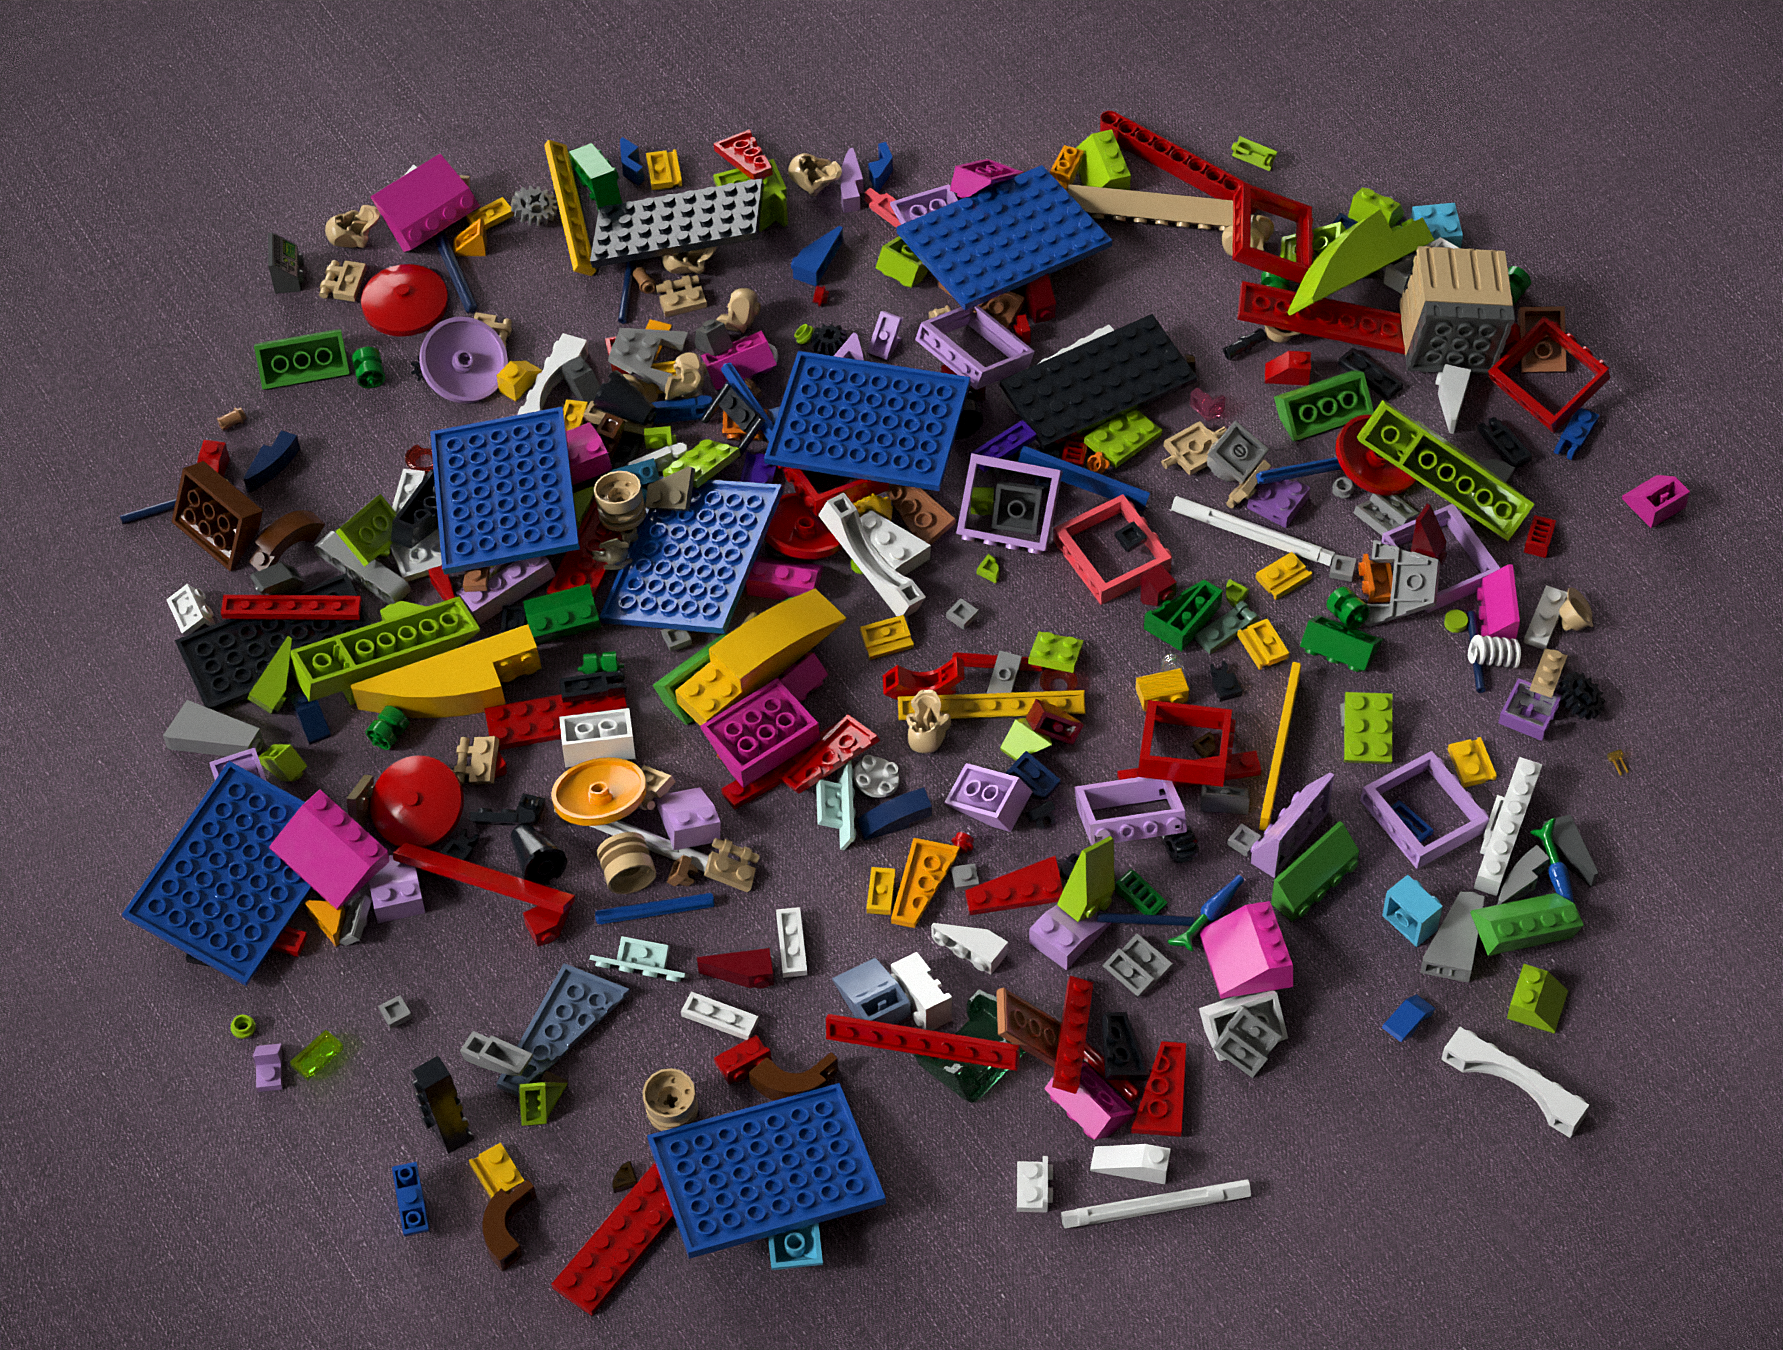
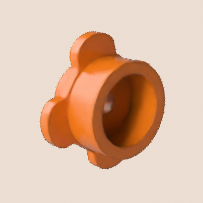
M1096 452L1087 461V469L1101 475L1110 467V462L1103 457L1102 452Z

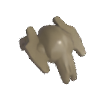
M636 527L631 529V533L620 532L622 542L616 538L601 543L599 548H605V550L592 551V558L596 561L608 563L604 565L606 570L623 569L625 565L632 563V558H626L629 553L627 549L630 544L639 538Z

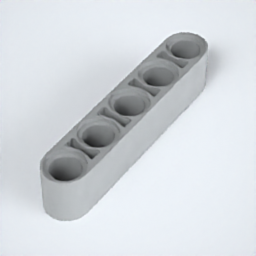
M330 531L314 546L315 551L322 559L344 574L347 573L351 579L388 604L401 601L411 592V587L403 578L375 559L364 567L334 531Z

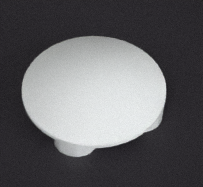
M865 755L856 764L853 779L856 786L866 795L875 798L887 797L898 788V766L885 759Z

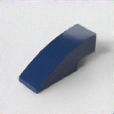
M281 430L271 447L262 445L243 477L247 492H253L262 487L287 467L300 450L297 435Z
M923 787L895 797L859 817L857 823L865 841L907 829L910 822L931 817L932 805Z

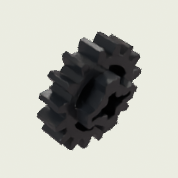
M1574 671L1572 674L1566 675L1559 683L1561 688L1558 689V692L1563 694L1560 699L1566 703V708L1572 709L1573 715L1578 713L1580 719L1584 717L1587 720L1595 719L1605 709L1602 704L1606 701L1601 698L1603 692L1599 691V685L1593 684L1591 677L1585 678L1584 673L1578 675Z

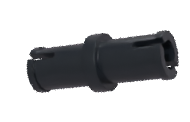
M1258 328L1247 336H1240L1238 341L1223 348L1225 357L1231 360L1243 352L1251 351L1252 347L1267 340L1266 333L1263 329Z

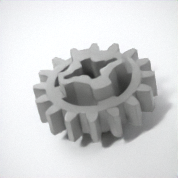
M529 186L528 190L521 187L520 192L515 191L511 201V211L515 212L514 217H521L520 222L528 221L530 226L532 222L536 223L537 226H540V222L547 225L548 220L553 221L554 215L557 213V200H554V195H548L547 189L541 191L539 186L536 189Z

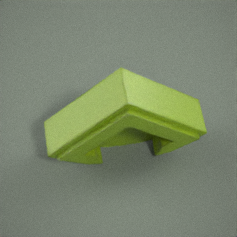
M988 554L977 568V575L997 583L999 567L995 558Z
M1229 579L1226 585V598L1230 605L1235 608L1239 602L1247 597L1249 589Z

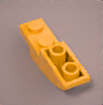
M1064 145L1050 170V174L1068 192L1069 184L1073 185L1084 151Z

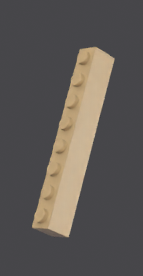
M1070 184L1068 186V193L1089 215H1092L1091 218L1104 219V216L1113 217L1114 221L1125 222L1126 218L1134 219L1135 223L1147 224V220L1155 221V225L1168 226L1169 222L1177 223L1176 227L1189 228V225H1198V229L1211 230V227H1219V231L1222 232L1227 227L1233 225L1232 200Z

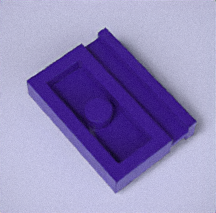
M747 452L740 482L774 484L778 466L765 464V454L757 453L752 455L750 452Z

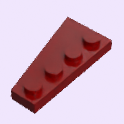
M750 129L713 144L716 153L750 179L764 180L766 177L773 175L772 166L766 156L762 154V149L760 146L758 147L755 137H752Z
M847 714L781 779L784 784L800 794L819 782L820 779L822 780L878 743L880 739L875 733Z
M1056 856L965 890L969 916L1058 902L1062 895L1063 887Z
M1161 1041L1152 1072L1147 1081L1142 1101L1131 1128V1133L1181 1137L1186 1043Z

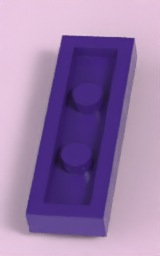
M1022 420L971 453L1005 460L1022 449L1023 446H1027L1035 441L1037 434ZM978 464V467L983 472L992 468L991 466Z

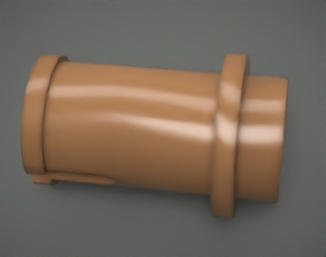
M643 267L635 269L633 277L638 282L640 291L645 294L652 293L656 288L654 279L649 277Z
M235 407L234 411L220 418L218 417L217 421L222 431H225V429L238 423L243 424L247 418L241 407L238 409Z

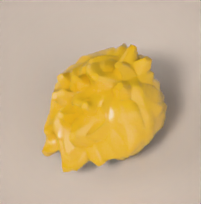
M872 493L871 496L864 497L853 503L858 510L859 517L872 510L891 521L893 507L888 497L882 498V496Z

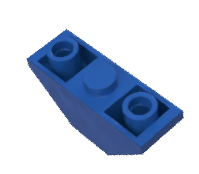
M417 1161L393 1166L392 1172L404 1237L428 1232V1216Z

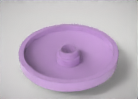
M453 317L434 326L422 343L419 357L421 371L428 385L443 398L457 403H475L492 395L498 389L496 375L508 364L507 351L499 335L484 322L470 317Z

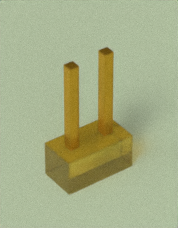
M1621 749L1610 752L1606 756L1609 762L1613 761L1620 776L1622 773L1615 760L1620 759L1626 773H1629L1622 760L1624 754Z

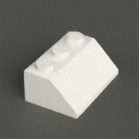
M629 708L559 717L565 767H573L579 763L597 758L636 759Z
M1274 990L1234 996L1199 1008L1204 1030L1212 1048L1241 1006L1279 1032L1282 1036L1279 1041L1288 1039L1278 995ZM1214 1050L1219 1061L1226 1060V1058Z

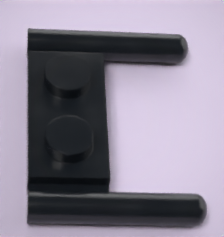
M726 381L701 417V421L704 424L709 423L718 408L721 407L739 428L746 432V435L737 446L740 451V456L737 458L739 459L766 420L761 417L737 389L733 388L731 383Z

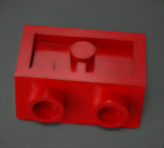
M755 1035L714 1057V1063L730 1085L735 1081L740 1082L744 1080L749 1072L765 1058L768 1057L772 1061L771 1051L768 1047L765 1048L758 1036Z

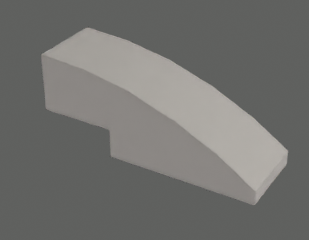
M1538 845L1528 851L1509 873L1502 887L1497 905L1519 901L1535 890L1538 876L1547 870L1550 859Z
M475 1031L471 1033L460 1050L465 1061L491 1071L513 1076H521L533 1058V1054L492 1035L488 1038Z

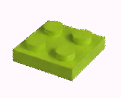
M1038 631L1029 655L1028 664L1074 673L1083 648V640L1055 635L1051 632Z

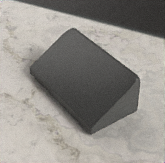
M1202 785L1201 811L1248 814L1249 788Z

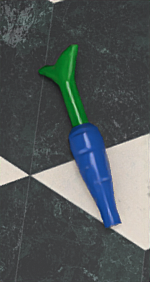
M1552 818L1545 823L1542 829H1534L1530 833L1539 837L1544 842L1551 864L1548 869L1549 877L1556 893L1574 903L1566 865L1560 862L1553 841L1556 819Z
M1237 875L1229 884L1214 894L1201 907V915L1185 933L1167 941L1168 944L1172 946H1185L1189 951L1193 952L1192 941L1194 936L1207 922H1213L1222 914L1237 889L1244 882V878Z

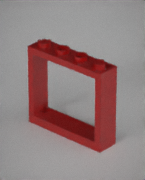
M1243 182L1233 195L1232 260L1301 284L1306 272L1312 265L1314 249L1312 248L1314 233L1312 232L1314 218H1312V206ZM1251 207L1296 222V262L1250 247Z
M1545 316L1488 370L1490 380L1553 433L1610 379L1609 367L1604 364L1603 360L1594 358L1590 349L1586 346L1581 347L1577 344V340L1570 333L1565 334L1557 322L1549 321ZM1546 334L1596 374L1555 416L1505 375Z
M778 466L779 469L782 468L787 481L789 483L792 482L797 495L802 496L806 507L810 508L816 517H818L828 500L842 493H845L849 500L854 503L864 497L871 496L872 493L878 495L889 491V483L859 479L818 494L801 469Z
M1148 700L1138 777L1223 787L1224 776H1229L1231 764L1229 763H1231L1232 749L1230 748H1233L1234 734L1230 733H1234L1236 719H1231L1232 709ZM1155 722L1223 730L1219 763L1152 756L1151 748Z

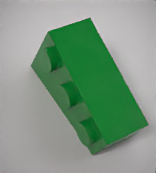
M590 143L569 151L573 170L582 186H587L590 189L591 194H589L591 201H596L597 211H599V207L621 204L622 200L617 183L619 174L615 167H611L608 158L603 157L601 150H597Z
M1203 579L1181 592L1180 596L1172 601L1167 600L1163 603V606L1153 612L1151 610L1146 612L1144 629L1182 652L1195 637V634L1205 626L1221 607L1223 590Z

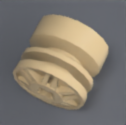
M628 471L610 472L602 476L595 483L594 494L599 518L605 528L622 532L640 525L646 516L640 480L635 474Z
M636 832L616 834L606 839L598 847L597 856L601 868L604 870L608 889L616 894L637 892L646 888L656 878L653 860L649 856L646 840L641 834Z
M670 1068L659 1070L649 1077L645 1082L642 1092L647 1117L652 1126L659 1131H664L693 1123L696 1120L698 1101L694 1084L687 1074L681 1070ZM669 1104H674L675 1107L670 1108Z

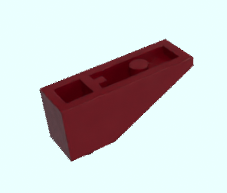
M1426 504L1416 519L1411 552L1438 559L1442 565L1448 554L1445 551L1447 541L1431 505Z
M770 948L697 957L698 972L700 974L747 988L763 989L774 985Z

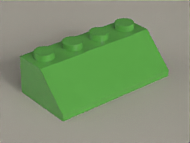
M342 329L262 342L254 345L262 389L350 374Z
M1356 370L1274 397L1279 418L1292 441L1342 426L1357 416L1372 415L1374 413L1364 372Z
M728 633L717 637L653 684L664 705L685 725H688L694 719L677 704L675 690L710 663L709 648L728 635Z
M1341 821L1334 825L1274 879L1271 904L1292 922L1298 916L1303 917L1315 901L1319 902L1323 899L1326 891L1331 886L1333 888L1341 882L1342 876L1347 872L1351 873L1358 866L1359 849Z
M1557 893L1475 909L1470 912L1488 956L1570 939L1584 926L1575 904Z

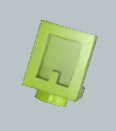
M671 426L644 428L646 449H658L677 444L676 434L671 435Z
M973 487L971 514L993 515L994 488Z

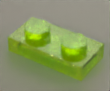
M325 1030L290 1061V1065L309 1081L344 1049V1046L329 1031Z

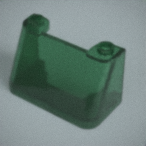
M979 989L966 1004L969 1020L955 1035L1013 1044L998 1035L997 997ZM1020 1048V1057L1026 1052L1022 1048ZM918 1054L914 1055L918 1064L959 1097L970 1103L977 1102L1008 1070Z

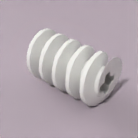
M1475 635L1469 645L1468 659L1472 664L1477 658V663L1480 665L1485 660L1486 664L1490 666L1494 660L1495 666L1499 667L1503 662L1504 667H1509L1511 663L1513 668H1517L1521 659V648L1518 640L1514 638L1508 639L1503 637L1500 639L1496 636L1491 638L1490 636Z

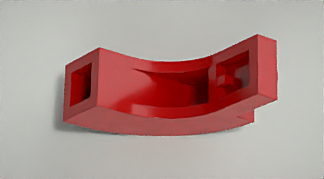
M956 656L940 668L928 672L911 671L897 665L882 675L883 694L895 700L902 696H916L921 690H933L937 695H953L956 693V684L965 679L964 661Z

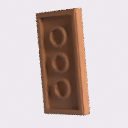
M1006 988L998 989V1035L1013 1044L1020 1045V1048L1055 1068L1061 1022Z

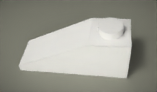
M1445 364L1443 372H1438L1436 385H1439L1438 397L1449 433L1454 434L1468 388L1471 370Z
M1148 1144L1095 1146L1090 1171L1165 1184L1171 1148Z

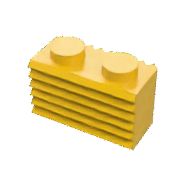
M1182 668L1136 678L1135 688L1143 711L1147 710L1148 700L1180 704L1188 701L1189 687Z

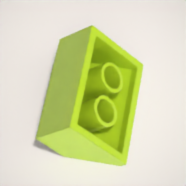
M1112 129L1093 133L1076 147V149L1084 151L1078 169L1083 186L1130 190L1131 175Z

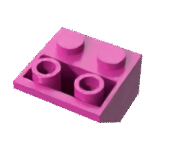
M1656 475L1624 494L1622 499L1650 528H1653L1686 508L1690 491L1675 476Z

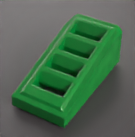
M1131 868L1115 884V893L1144 915H1157L1167 905V901ZM1138 888L1140 891L1134 895L1133 892ZM1147 895L1148 897L1142 902L1140 899ZM1154 900L1156 903L1149 909L1147 906Z

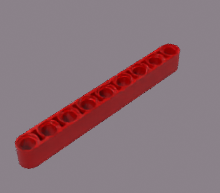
M1105 111L1100 116V132L1112 129L1120 147L1216 199L1233 201V195L1244 182L1114 111ZM1251 207V214H1254L1257 208Z

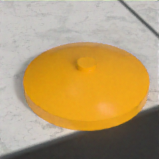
M597 758L579 763L564 772L555 782L551 797L554 809L562 819L582 826H598L618 821L635 811L645 799L647 784L643 771L636 764L620 758Z

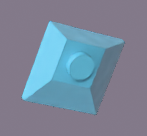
M819 1223L768 1237L771 1270L823 1265Z

